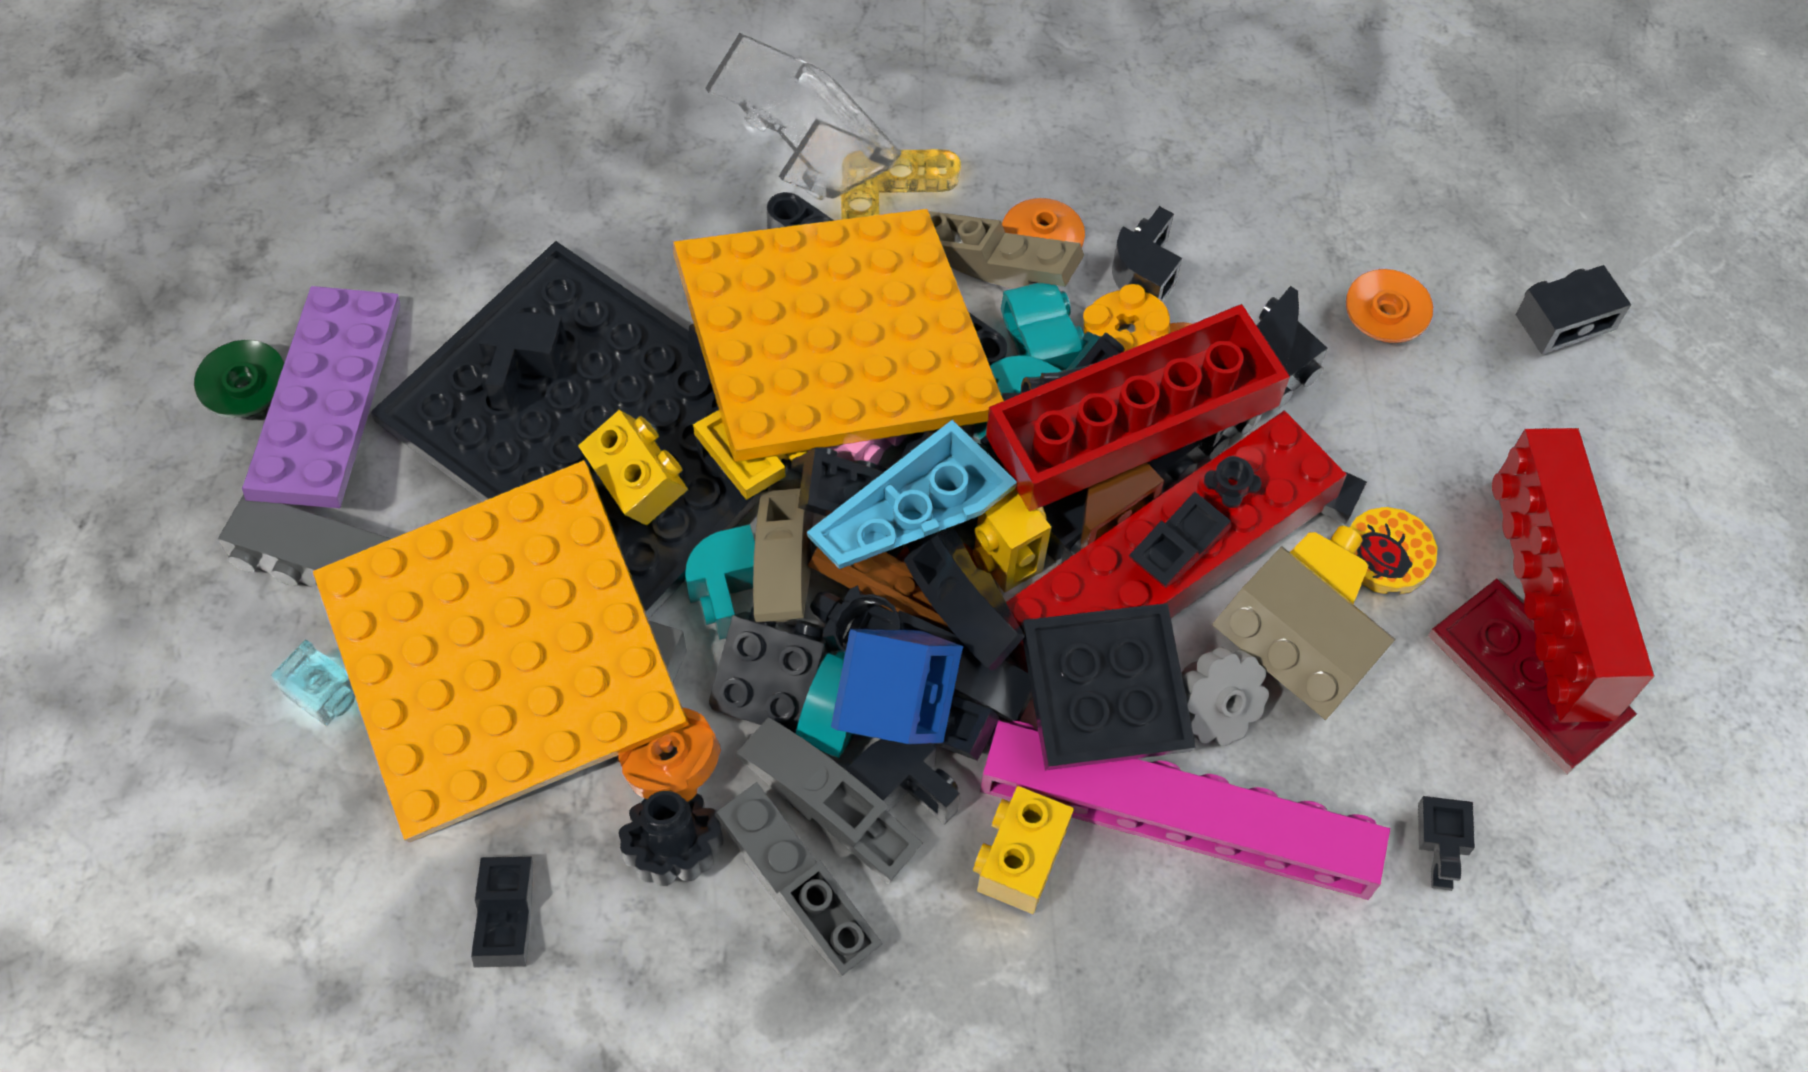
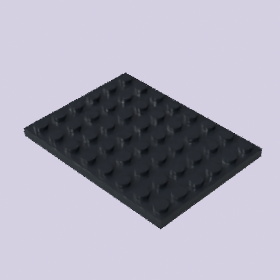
M557 241L551 244L371 411L374 422L481 501L488 500L584 460L590 470L648 619L686 580V564L693 549L706 537L716 532L735 528L760 501L761 492H766L769 488L767 487L746 500L732 481L721 477H714L706 471L705 464L698 453L693 424L699 421L701 415L707 409L709 413L718 404L713 387L688 356L689 331ZM533 312L561 316L567 345L557 379L521 374L511 411L493 409L488 391L482 388V373L485 362L479 342L485 331L499 319L515 313ZM618 410L625 412L635 419L642 416L652 425L659 436L655 443L661 451H668L679 463L682 472L678 475L688 488L684 494L648 525L622 512L578 447L580 443ZM790 459L782 461V464L785 466V473L792 466Z

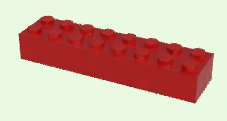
M1284 410L1010 598L1006 603L1019 626L1023 620L1164 603H1168L1170 617L1172 618L1323 511L1326 504L1339 496L1347 474ZM1229 456H1237L1247 461L1253 468L1254 474L1258 475L1262 482L1260 490L1257 493L1246 495L1242 498L1240 506L1236 508H1229L1223 505L1222 497L1215 490L1208 489L1204 485L1205 474L1210 470L1216 471L1218 464ZM1233 479L1228 480L1231 485L1237 484V481ZM1195 491L1231 520L1232 527L1188 571L1165 588L1130 559L1129 554L1161 520L1166 523ZM1022 640L1009 656L1021 670L1028 673Z

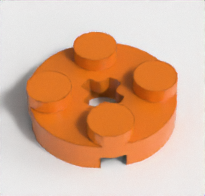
M683 708L689 726L618 755L622 766V774L633 792L645 799L659 791H673L687 802L694 798L698 788L713 773L721 752L720 743L703 715L695 710ZM674 747H677L678 753L674 757L662 760L659 756L662 752L670 753Z

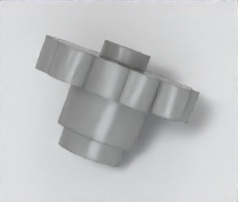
M1218 647L1212 653L1208 652L1201 655L1198 661L1192 662L1184 668L1182 678L1195 739L1204 744L1214 740L1222 746H1227L1234 740L1242 739L1246 735L1248 722H1254L1261 718L1269 692L1261 685L1266 677V670L1259 665L1255 657L1242 650L1232 653L1224 647Z

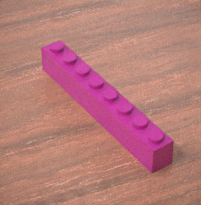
M998 721L982 776L981 793L1011 801L1016 787L1020 786L1073 807L1072 818L1365 900H1369L1381 885L1390 828L1377 825L1376 821L1370 817L1359 814L1344 816L1327 811L1325 806L1317 802H1293L1279 798L1275 792L1266 788H1242L1229 784L1228 780L1214 774L1198 776L1181 771L1177 765L1171 762L1160 760L1151 763L1140 759H1131L1045 771L1039 732L1036 728L1021 721H1012L1010 723Z

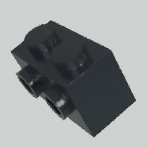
M1601 265L1589 270H1575L1565 278L1550 283L1541 281L1534 284L1525 292V297L1515 315L1541 355L1616 330L1629 310L1631 303L1605 265Z

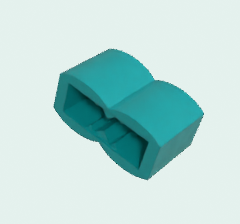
M1035 283L1003 291L1000 309L1007 331L1015 343L1017 354L1035 357L1062 371L1066 370L1086 346V342L1082 340L1084 336L1083 330L1080 326H1074L1069 317L1071 306L1067 293L1060 291L1057 285Z

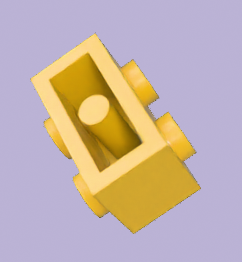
M618 410L580 443L578 447L622 512L648 525L684 494L688 488L678 475L682 472L679 463L668 451H661L655 443L659 436L652 425L642 416L635 419L625 412Z
M1015 488L985 513L978 516L977 527L975 528V545L972 551L974 560L980 570L992 575L1004 593L1043 572L1051 526L1046 521L1043 507L1029 512Z
M1020 786L1016 787L1011 801L1002 798L991 827L998 829L993 845L982 844L973 867V872L980 874L977 892L1034 915L1068 830L1074 808Z

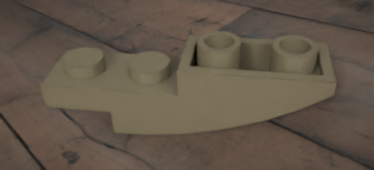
M929 211L950 267L995 285L1010 289L1035 283L1066 287L1084 257L1080 243L1005 233L1000 220Z
M802 479L777 481L769 486L768 491L761 492L754 549L753 604L755 622H786L791 619L804 618L811 567L808 564L812 558L807 531L813 526L814 513L798 508Z

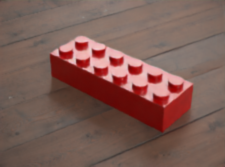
M1240 304L990 406L986 437L1006 472L1017 481L1016 490L1028 511L1031 512L1279 407L1290 376L1243 304Z
M1579 428L1524 429L1515 446L1510 449L1501 469L1494 475L1492 493L1495 500H1499L1501 506L1503 533L1506 539H1510L1514 554V574L1521 580L1525 594V614L1529 620H1534L1533 627L1536 634L1535 650L1539 661L1544 664L1548 677V699L1551 704L1555 705L1560 723L1616 721L1655 675Z

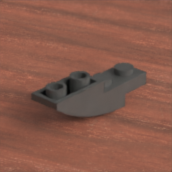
M769 717L735 753L739 760L807 820L810 821L812 818L816 820L887 884L893 880L923 844L922 841L885 810L889 805L823 752Z
M758 782L716 811V818L744 854L743 860L793 924L840 977L883 944L821 860L817 862Z

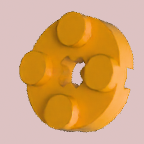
M1128 284L1120 290L1103 295L1092 305L1088 306L1083 313L1084 335L1090 332L1102 336L1106 332L1121 343L1125 351L1170 333V314L1167 307L1156 296L1146 293L1143 287L1136 284ZM1123 324L1135 325V331L1131 333L1126 329L1118 331V329Z

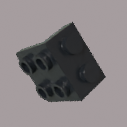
M754 606L751 607L750 612L745 611L733 615L709 698L710 707L714 711L762 725L769 717L793 733H796L804 702L820 667V663L832 651L823 638L824 627L797 620L795 626L776 621L755 622Z

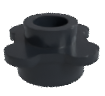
M1237 456L1225 458L1218 464L1216 471L1210 470L1204 476V485L1208 489L1215 490L1222 497L1223 505L1229 508L1240 506L1242 498L1249 493H1257L1262 484L1260 477L1254 474L1251 465ZM1233 479L1237 481V484L1231 485L1228 480Z

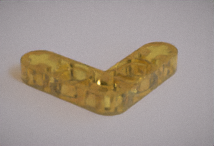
M942 149L857 150L846 154L841 160L840 165L841 220L879 215V193L946 192L954 189L960 180L961 162L959 157L949 150ZM901 165L908 167L912 172L907 176L897 177L891 174L890 170L895 166ZM919 167H924V175H919ZM938 168H945L946 173L940 174ZM855 169H863V184H855ZM855 199H865L870 202L871 206L866 210L858 211L852 209L849 204Z

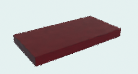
M1496 578L1432 628L1428 637L1568 775L1628 724L1637 713L1628 706L1616 721L1560 723L1555 705L1551 704L1548 699V677L1544 664L1539 661L1536 655L1534 620L1527 618L1524 604Z

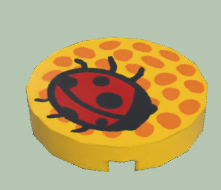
M1391 507L1369 509L1356 517L1350 526L1363 539L1354 555L1365 560L1369 565L1362 585L1374 592L1387 594L1389 591L1400 592V594L1411 593L1425 583L1436 565L1438 547L1431 530L1420 518L1405 510Z

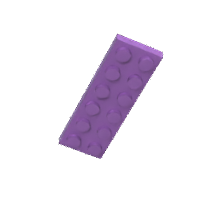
M318 286L310 287L242 487L245 500L341 508L400 310L398 294Z

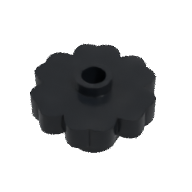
M659 791L648 799L644 798L642 803L631 807L629 810L631 823L622 826L618 832L624 863L628 866L636 867L641 881L654 882L659 886L670 885L677 876L685 881L695 880L701 875V872L709 870L714 865L712 852L721 848L724 843L721 823L715 816L717 810L705 808L704 799L700 794H696L688 802L673 791Z

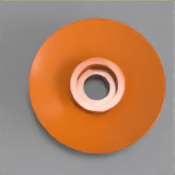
M1048 198L1025 200L1012 207L1002 222L1005 233L1080 243L1081 248L1084 244L1085 229L1081 218L1071 207L1057 200Z
M1377 269L1366 272L1354 280L1346 296V310L1353 324L1367 336L1383 342L1402 343L1417 338L1428 328L1433 317V302L1427 289L1414 277L1397 270Z

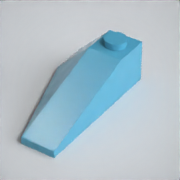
M951 420L807 531V536L841 569L978 517L1015 489L1017 481Z

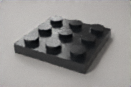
M1168 603L1022 621L1020 627L1025 635L1023 644L1045 771L1186 753L1196 748Z

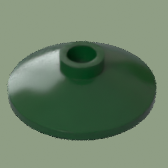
M237 340L226 343L210 352L200 363L194 377L195 393L201 404L218 416L242 418L254 415L270 406L284 361L273 347L260 341Z

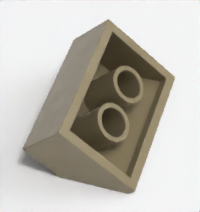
M1283 546L1242 587L1212 623V626L1242 651L1255 657L1259 665L1264 667L1268 673L1324 720L1328 719L1396 640Z

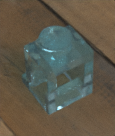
M306 639L271 674L284 696L326 727L335 717L346 713L355 700L347 671L315 649L313 644Z

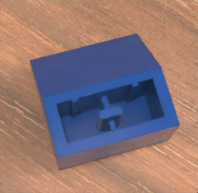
M850 629L831 728L905 744L943 743L963 646L923 631Z

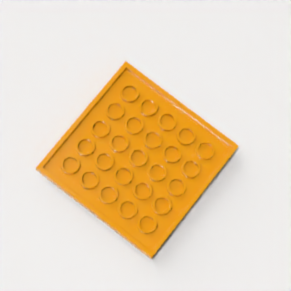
M928 209L673 241V255L734 462L806 451L815 447H831L937 430L951 420L958 426L987 422L989 407L1003 401Z
M584 460L313 571L403 839L407 842H413L689 726L594 480Z

